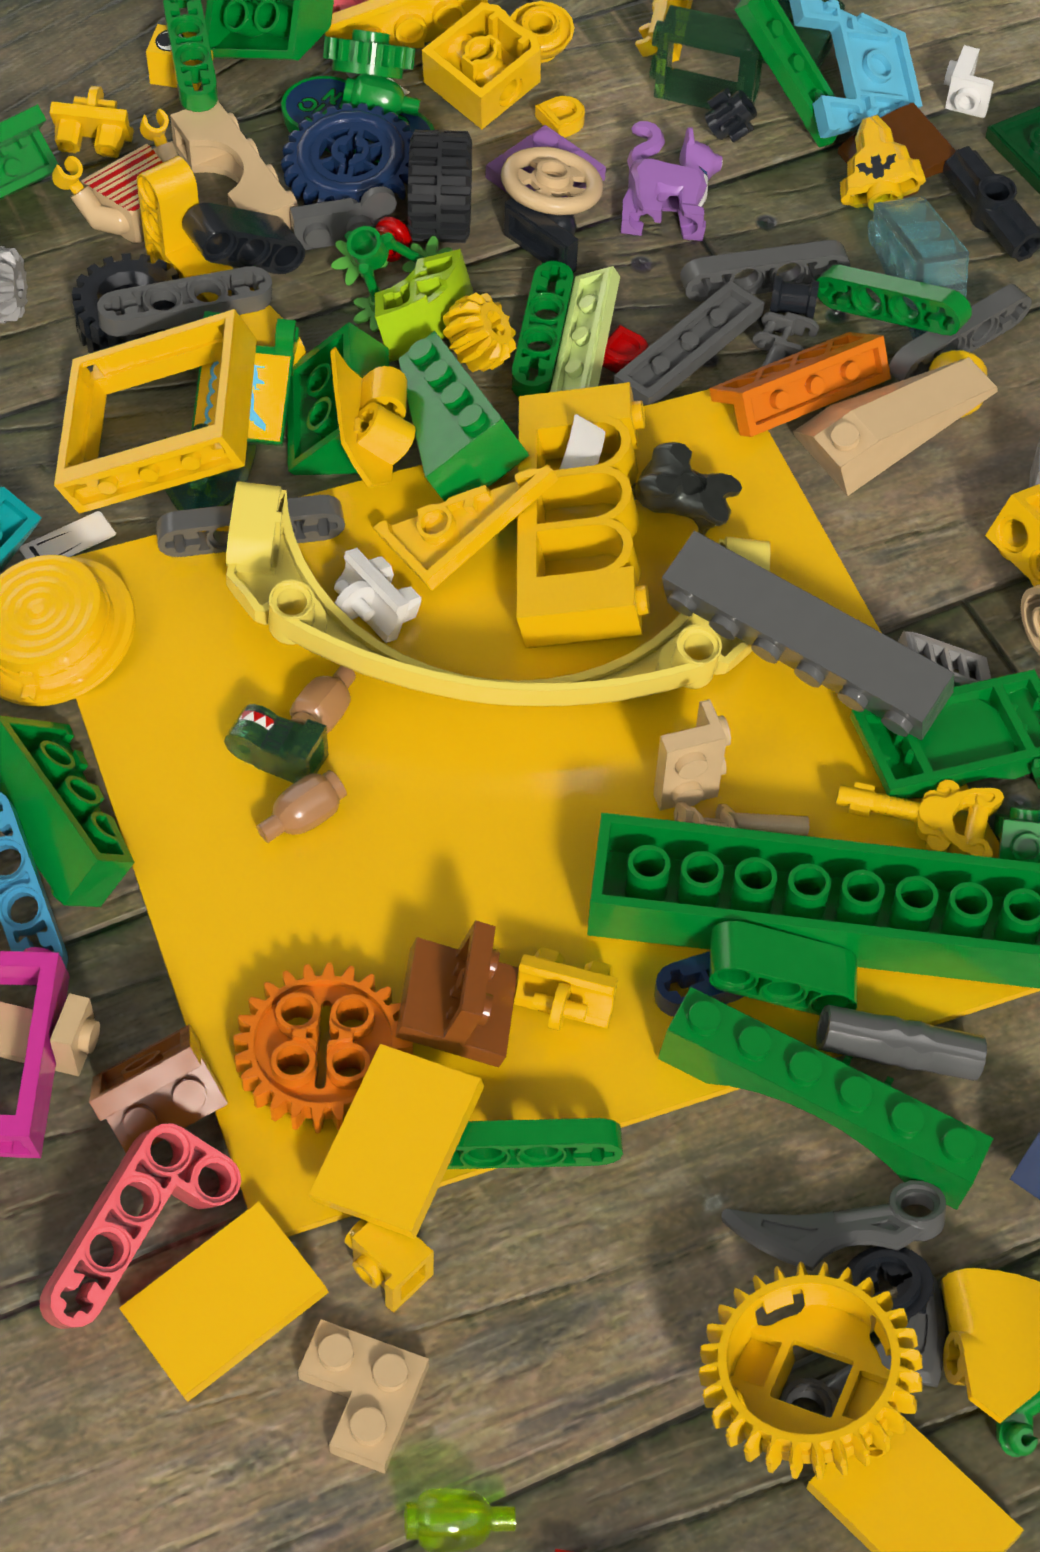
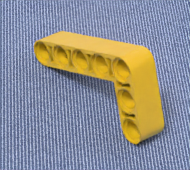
M175 156L137 176L145 248L147 255H150L151 263L154 264L158 259L167 262V270L174 267L179 273V279L234 269L232 266L211 263L205 260L182 228L185 214L193 206L199 204L196 178L185 159L181 156ZM228 290V296H232L231 290ZM204 292L196 298L203 302H213L219 296L215 293ZM270 305L263 310L240 315L256 337V345L275 346L277 319L283 318ZM300 337L294 357L293 366L300 360V358L306 355V351Z

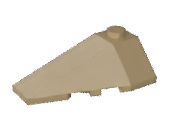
M968 357L830 405L794 430L793 433L796 439L834 482L849 496L994 395L998 390L997 386Z

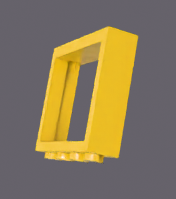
M232 309L72 360L54 486L79 514L245 466L257 339L237 311ZM221 360L214 425L98 458L106 397L108 394ZM93 365L92 372L88 370V366Z

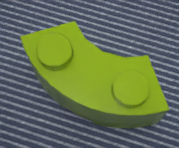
M461 249L417 259L415 269L404 280L390 288L375 293V318L383 343L389 348L390 362L399 360L415 342L425 339L434 331H436L441 339H444L445 336L442 331L446 326L442 316L449 311V308L455 304V301L465 295L470 296L474 293Z

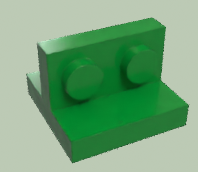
M38 104L0 122V200L52 175L53 170L58 164L39 130L46 122V118Z

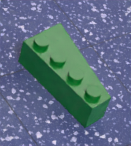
M436 331L432 332L425 339L415 342L409 351L399 358L401 371L407 378V399L416 430L415 435L425 478L444 502L449 497L486 485L488 488L530 456Z

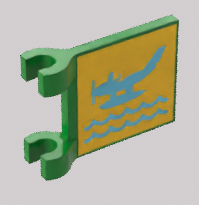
M205 311L203 318L220 314V312ZM278 318L275 346L256 345L247 443L283 446L294 357L299 341L300 329L296 327V320ZM221 360L200 366L191 431L215 424Z

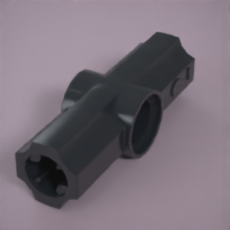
M970 146L956 150L945 161L943 173L972 208L970 219L973 225L984 232H991L1011 258H1016L1018 262L1031 258L1040 248V228L1015 199L1017 195L1015 183L1004 175L995 174L978 152L972 150Z

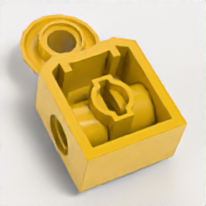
M537 1L526 3L517 8L511 16L499 5L481 2L422 49L424 83L482 130L541 82V63L554 59L556 55L563 52L572 40L574 33L572 17L564 8L551 2Z

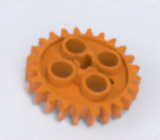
M327 963L323 975L315 976L311 966L306 964L303 969V978L296 980L287 970L284 971V986L280 989L269 982L264 983L266 1001L256 997L249 998V1009L252 1015H239V1030L242 1033L236 1034L233 1037L235 1052H238L234 1056L236 1072L243 1073L241 1075L243 1090H254L253 1099L256 1108L263 1107L271 1102V1120L277 1121L288 1112L291 1114L292 1129L297 1130L305 1118L313 1120L315 1133H320L324 1121L332 1119L339 1131L379 1045L383 1044L413 1055V1042L395 1037L401 1003L391 1004L392 989L389 986L374 992L375 976L373 974H369L359 983L355 981L353 966H349L342 977L334 975L332 963ZM324 1006H330V1040L327 1044L326 1085L324 1088L318 1089L315 1086L318 1077L317 1053L320 1050L321 1011ZM298 1017L309 1020L303 1025L287 1023L291 1019ZM353 1019L364 1022V1024L353 1028L342 1025V1023ZM290 1066L305 1068L303 1072L295 1075L282 1072ZM345 1068H355L361 1071L352 1077L338 1074L339 1071Z

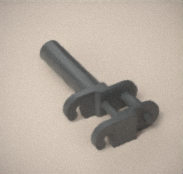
M774 312L765 313L761 319L765 328L763 332H757L753 337V343L758 348L768 351L762 367L805 350V348L798 344L788 342L787 338L794 334L802 336L806 327L810 329L809 336L815 337L819 331L817 322L811 318L787 312L786 316ZM773 331L782 333V336H777L772 333Z

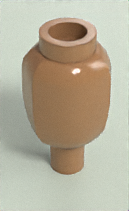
M340 666L333 676L316 677L302 690L290 709L291 720L289 723H293L290 730L296 737L303 741H312L314 738L325 736L337 725L351 700L348 688L356 679L353 670Z
M328 770L323 775L316 773L308 774L293 783L278 796L274 803L273 815L258 824L256 828L267 843L283 832L292 835L305 833L319 826L337 812L340 804L339 800L347 796L346 789L341 780L331 770Z

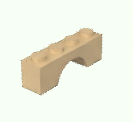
M218 101L208 111L192 112L185 109L170 115L173 144L177 153L185 159L193 173H217L233 179L238 184L227 193L228 205L230 207L278 216L291 229L290 208L298 207L296 198L290 190L285 191L281 186L271 164L266 165L260 158L254 141L251 138L246 139L242 134L233 113H227Z

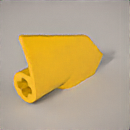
M334 347L331 350V363L341 444L352 465L368 488L388 485L392 482L393 465L408 452L415 438V426L404 419L406 414L407 378L402 371L389 366L377 367L361 378L348 366L337 348Z
M981 1268L956 1270L947 1274L941 1281L946 1318L950 1332L943 1350L945 1376L952 1385L966 1386L968 1400L998 1423H1001L1040 1391V1282L999 1270Z

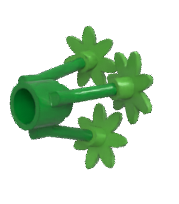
M361 226L345 234L347 242L342 240L336 241V247L344 257L333 261L331 267L335 270L348 269L345 277L347 286L352 285L357 280L359 274H361L370 295L368 298L354 299L355 306L362 309V311L353 320L357 324L370 321L371 331L377 332L379 327L375 318V293L381 291V289L376 284L373 271L388 266L389 250L392 249L411 260L402 266V270L409 273L415 269L417 259L453 250L450 247H446L438 251L439 242L436 236H432L429 239L426 250L417 243L412 244L410 249L395 240L394 236L389 232L380 235L377 229L371 226Z

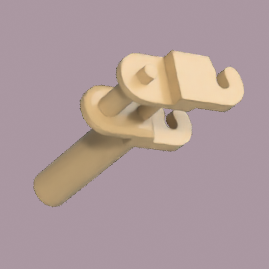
M677 802L674 810V821L801 836H807L809 832V819L807 816L735 813L727 804H719L716 809L715 818H703L694 807H689L685 802Z

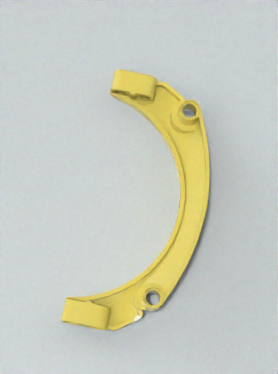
M239 481L236 483L226 552V566H228L226 585L254 621L269 625L271 634L279 642L288 645L298 644L314 654L369 677L417 691L485 704L510 706L586 705L639 698L681 687L698 689L706 686L712 680L714 674H726L753 651L750 644L737 637L733 640L722 637L710 627L709 621L694 613L692 616L680 613L671 624L653 639L629 654L605 665L576 674L549 679L517 681L485 679L436 668L403 655L380 642L354 623L331 600L312 574L295 539L288 512L286 490H282L281 486ZM735 537L719 539L718 544L770 572L769 541Z

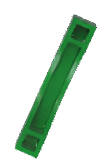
M692 987L687 992L667 1029L658 1056L659 1060L707 1084L731 1086L757 1092L815 1115L869 1149L888 1165L903 1182L924 1181L939 1188L945 1196L946 1205L955 1210L958 1209L973 1185L994 1139Z

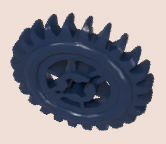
M343 103L340 110H337L332 105L327 107L326 114H322L319 111L311 114L312 122L302 120L298 124L299 131L294 130L288 135L289 142L282 148L284 157L281 160V168L284 173L286 186L292 187V193L296 199H299L303 194L304 205H310L316 199H318V203L353 198L358 203H361L364 193L373 187H387L393 193H396L401 200H405L406 191L404 183L408 186L410 138L414 132H411L409 123L399 121L398 114L389 112L384 115V108L380 106H375L372 110H368L367 103H360L357 108H352L351 103ZM365 139L372 141L374 144L369 145ZM354 143L356 147V154H354ZM325 148H328L332 156L320 160ZM382 154L378 165L372 164Z

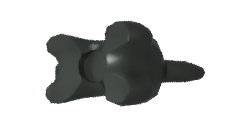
M668 442L656 446L653 450L652 460L643 469L638 482L631 486L634 500H638L642 506L654 513H671L693 519L698 526V532L702 535H705L710 528L727 523V520L730 518L731 509L726 498L738 496L742 490L741 483L732 475L724 473L701 474L693 470L690 466L692 451L685 444Z

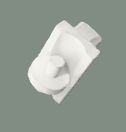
M358 548L346 551L344 555L345 569L334 586V590L339 594L335 604L351 620L359 616L385 643L397 640L402 624L416 618L421 604V596L411 586L397 590L391 584L394 576L392 566L382 556L368 560Z

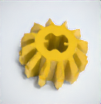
M475 292L470 296L465 295L455 301V304L449 308V311L442 316L446 326L442 332L449 339L451 344L449 349L454 350L459 363H466L468 369L472 372L478 370L485 372L488 369L493 370L504 364V360L510 358V353L516 349V343L513 339L516 331L510 326L508 321L510 316L504 314L501 303H494L488 293L479 295Z

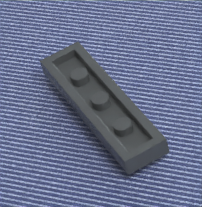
M729 281L615 374L614 384L630 382L634 401L642 400L643 406L658 403L763 315L764 302L737 284Z

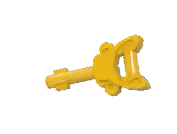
M945 779L939 783L936 791L929 790L924 794L921 802L876 793L874 792L875 786L856 781L854 787L840 784L836 804L849 807V814L868 818L869 813L873 812L907 821L916 822L918 837L926 840V850L949 851L950 853L993 858L992 848L984 838L988 817L997 812L1004 799L1003 792L999 789L971 788L960 791L959 785L954 780ZM962 810L968 811L964 835L956 833L953 822L956 813Z

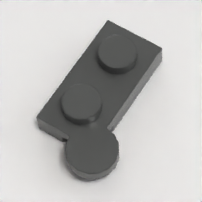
M373 187L364 193L361 203H358L353 198L292 207L290 208L291 230L305 250L335 246L336 241L342 240L347 242L345 234L348 231H353L361 226L376 228L381 218L387 217L394 211L397 202L393 191L389 188Z

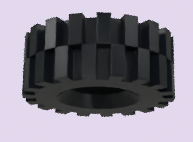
M131 253L121 254L122 260L114 262L112 256L104 258V266L100 268L95 263L87 268L88 276L80 274L76 280L77 287H73L72 304L81 344L83 346L87 345L88 352L91 354L171 329L166 328L119 337L108 335L99 326L97 303L104 294L111 291L179 279L177 270L174 267L167 270V262L158 259L154 264L151 263L150 255L141 254L139 260H132ZM160 300L152 304V307L161 311L172 309L175 306L174 303L167 300ZM143 306L139 307V312H143ZM115 312L117 316L122 315L121 312Z

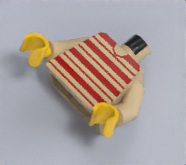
M158 109L156 112V119L160 128L151 127L145 114L140 123L141 134L147 140L154 141L156 148L152 149L151 146L145 144L82 179L81 182L79 178L82 175L83 166L76 157L68 156L64 162L66 170L71 175H67L58 164L56 165L52 173L54 184L60 189L71 190L73 195L70 198L93 229L121 235L132 243L144 241L137 176L178 156L173 141L168 142L165 137V131L169 123L168 115L165 111Z

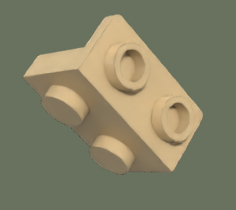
M710 699L699 702L696 728L660 736L653 794L660 811L675 807L677 802H685L691 807L702 800L718 797L721 775L726 774L724 754L726 746L731 744V733L726 718L723 715L717 716Z

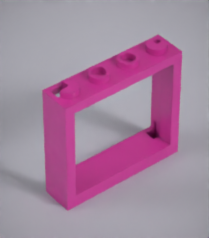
M29 947L23 952L0 951V984L37 985L16 1115H0V1157L41 1158L56 1067L50 1039L66 1002L70 976L60 954L41 947Z

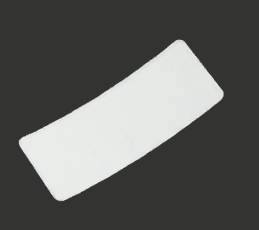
M575 414L568 445L559 469L598 464L604 444L605 431Z

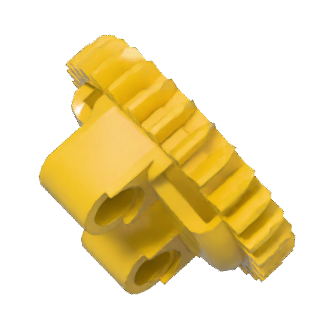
M800 1261L797 1266L796 1276L787 1278L781 1268L776 1266L774 1269L775 1281L767 1285L757 1275H754L753 1284L755 1292L748 1295L742 1290L735 1288L733 1295L737 1308L719 1304L718 1316L722 1324H707L706 1333L708 1341L711 1343L701 1345L700 1356L702 1363L706 1365L699 1368V1378L701 1385L707 1387L703 1390L702 1394L705 1407L715 1408L711 1415L715 1429L729 1426L726 1429L725 1436L730 1447L738 1445L746 1439L744 1454L748 1462L753 1461L762 1452H765L767 1471L773 1473L779 1467L782 1460L789 1461L791 1475L794 1479L799 1477L803 1464H812L813 1471L817 1480L824 1477L825 1463L834 1462L840 1473L847 1475V1457L855 1455L865 1466L871 1464L870 1457H883L891 1449L890 1440L893 1432L904 1435L907 1431L906 1421L901 1413L916 1414L917 1400L910 1393L922 1392L923 1387L922 1377H920L919 1373L915 1372L923 1368L922 1355L920 1351L914 1349L918 1346L915 1330L905 1328L908 1322L904 1308L891 1310L893 1308V1301L889 1291L873 1297L874 1284L870 1277L866 1278L858 1286H854L852 1272L849 1267L836 1279L830 1277L826 1262L822 1263L818 1275H808L804 1263ZM803 1293L805 1306L801 1312L781 1319L772 1325H758L755 1311L763 1307L765 1313L769 1314L776 1309L794 1304L793 1295ZM873 1330L880 1339L886 1356L891 1355L890 1370L882 1364L880 1355L870 1340V1334ZM793 1346H799L853 1365L832 1417L829 1418L779 1400L795 1362Z

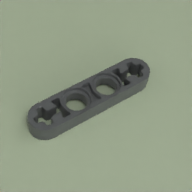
M823 240L700 257L688 262L682 268L680 278L686 296L690 300L703 302L729 281L737 284L752 295L773 292L776 275L782 276L784 281L810 285L812 281H816L832 265L850 267V260L841 242ZM796 263V266L789 271L777 272L785 264ZM754 269L752 274L747 277L734 278L742 270Z
M250 266L111 291L104 294L97 303L99 326L108 335L119 337L191 323L203 319L205 311L223 313L235 309L239 315L257 312L265 309L271 303L272 278L264 269ZM228 290L232 291V296H228ZM204 292L215 293L219 296L213 302H203L196 297ZM160 300H167L174 303L175 306L172 309L161 311L152 307V304ZM143 306V312H139V307ZM115 312H121L122 315L117 316Z
M1009 284L971 306V318L956 334L949 336L926 332L900 348L890 362V373L897 380L902 381L928 372L934 358L941 353L951 350L973 352L1019 324L1030 310L1031 298L1015 284Z
M313 495L287 498L288 512L297 543L333 539L344 530L343 509L341 502L336 497ZM233 505L174 511L161 516L156 522L159 550L171 557L227 552L229 531H216V529L230 526Z

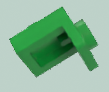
M1011 806L1009 815L995 813L993 833L1000 839L998 858L1040 863V809Z

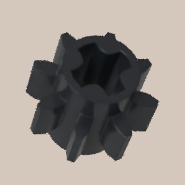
M727 87L707 100L712 109L705 113V120L718 139L723 140L730 136L732 142L735 143L754 130L750 121L757 117V111L751 99L744 91L738 90L732 94L731 90Z

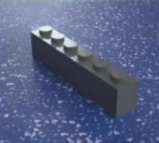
M696 531L692 533L662 577L667 602L676 611L686 616H692L694 613L709 621L710 627L722 637L729 640L737 637L750 644L753 652L763 660L773 664L780 661L793 668L795 675L806 684L819 688L821 685L837 693L839 700L847 707L858 712H863L864 709H867L882 718L881 722L883 725L897 735L906 737L908 734H911L922 741L953 693L954 672Z

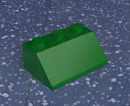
M207 0L205 24L210 49L213 51V58L299 61L330 29L334 0Z
M350 322L300 358L293 366L287 411L288 472L293 475L358 474L341 444L333 385L331 350L336 347L348 366L363 378L377 367L389 366V348Z

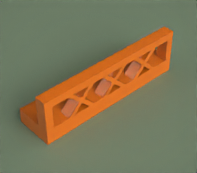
M847 332L709 388L711 400L713 402L733 404L740 436L753 437L890 380L891 375L884 335Z

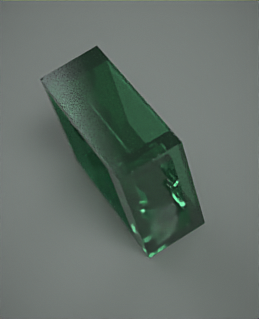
M670 5L664 21L658 20L656 22L652 37V46L658 47V53L653 56L649 72V78L655 80L654 97L711 110L712 108L707 100L728 87L732 94L738 90L744 91L755 105L760 91L764 59L741 21ZM674 43L740 57L738 81L734 82L672 68Z

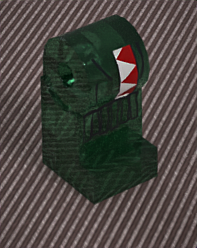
M249 704L243 708L224 739L227 749L238 759L292 783L308 774H317L329 755L327 725L307 719L306 723L302 725L277 716L270 709L256 704Z

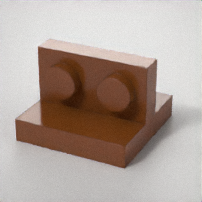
M475 920L458 949L419 937L415 939L410 948L395 1037L498 1068L500 1067L507 1055L518 967L499 962L500 952L493 949L496 926Z
M190 1024L93 1076L89 1103L100 1121L104 1119L108 1121L125 1153H127L134 1140L141 1133L161 1124H175L185 1128L228 1104L223 1090L201 1053L200 1041ZM155 1137V1139L152 1141L151 1146L155 1145L156 1143L164 1139L160 1137Z

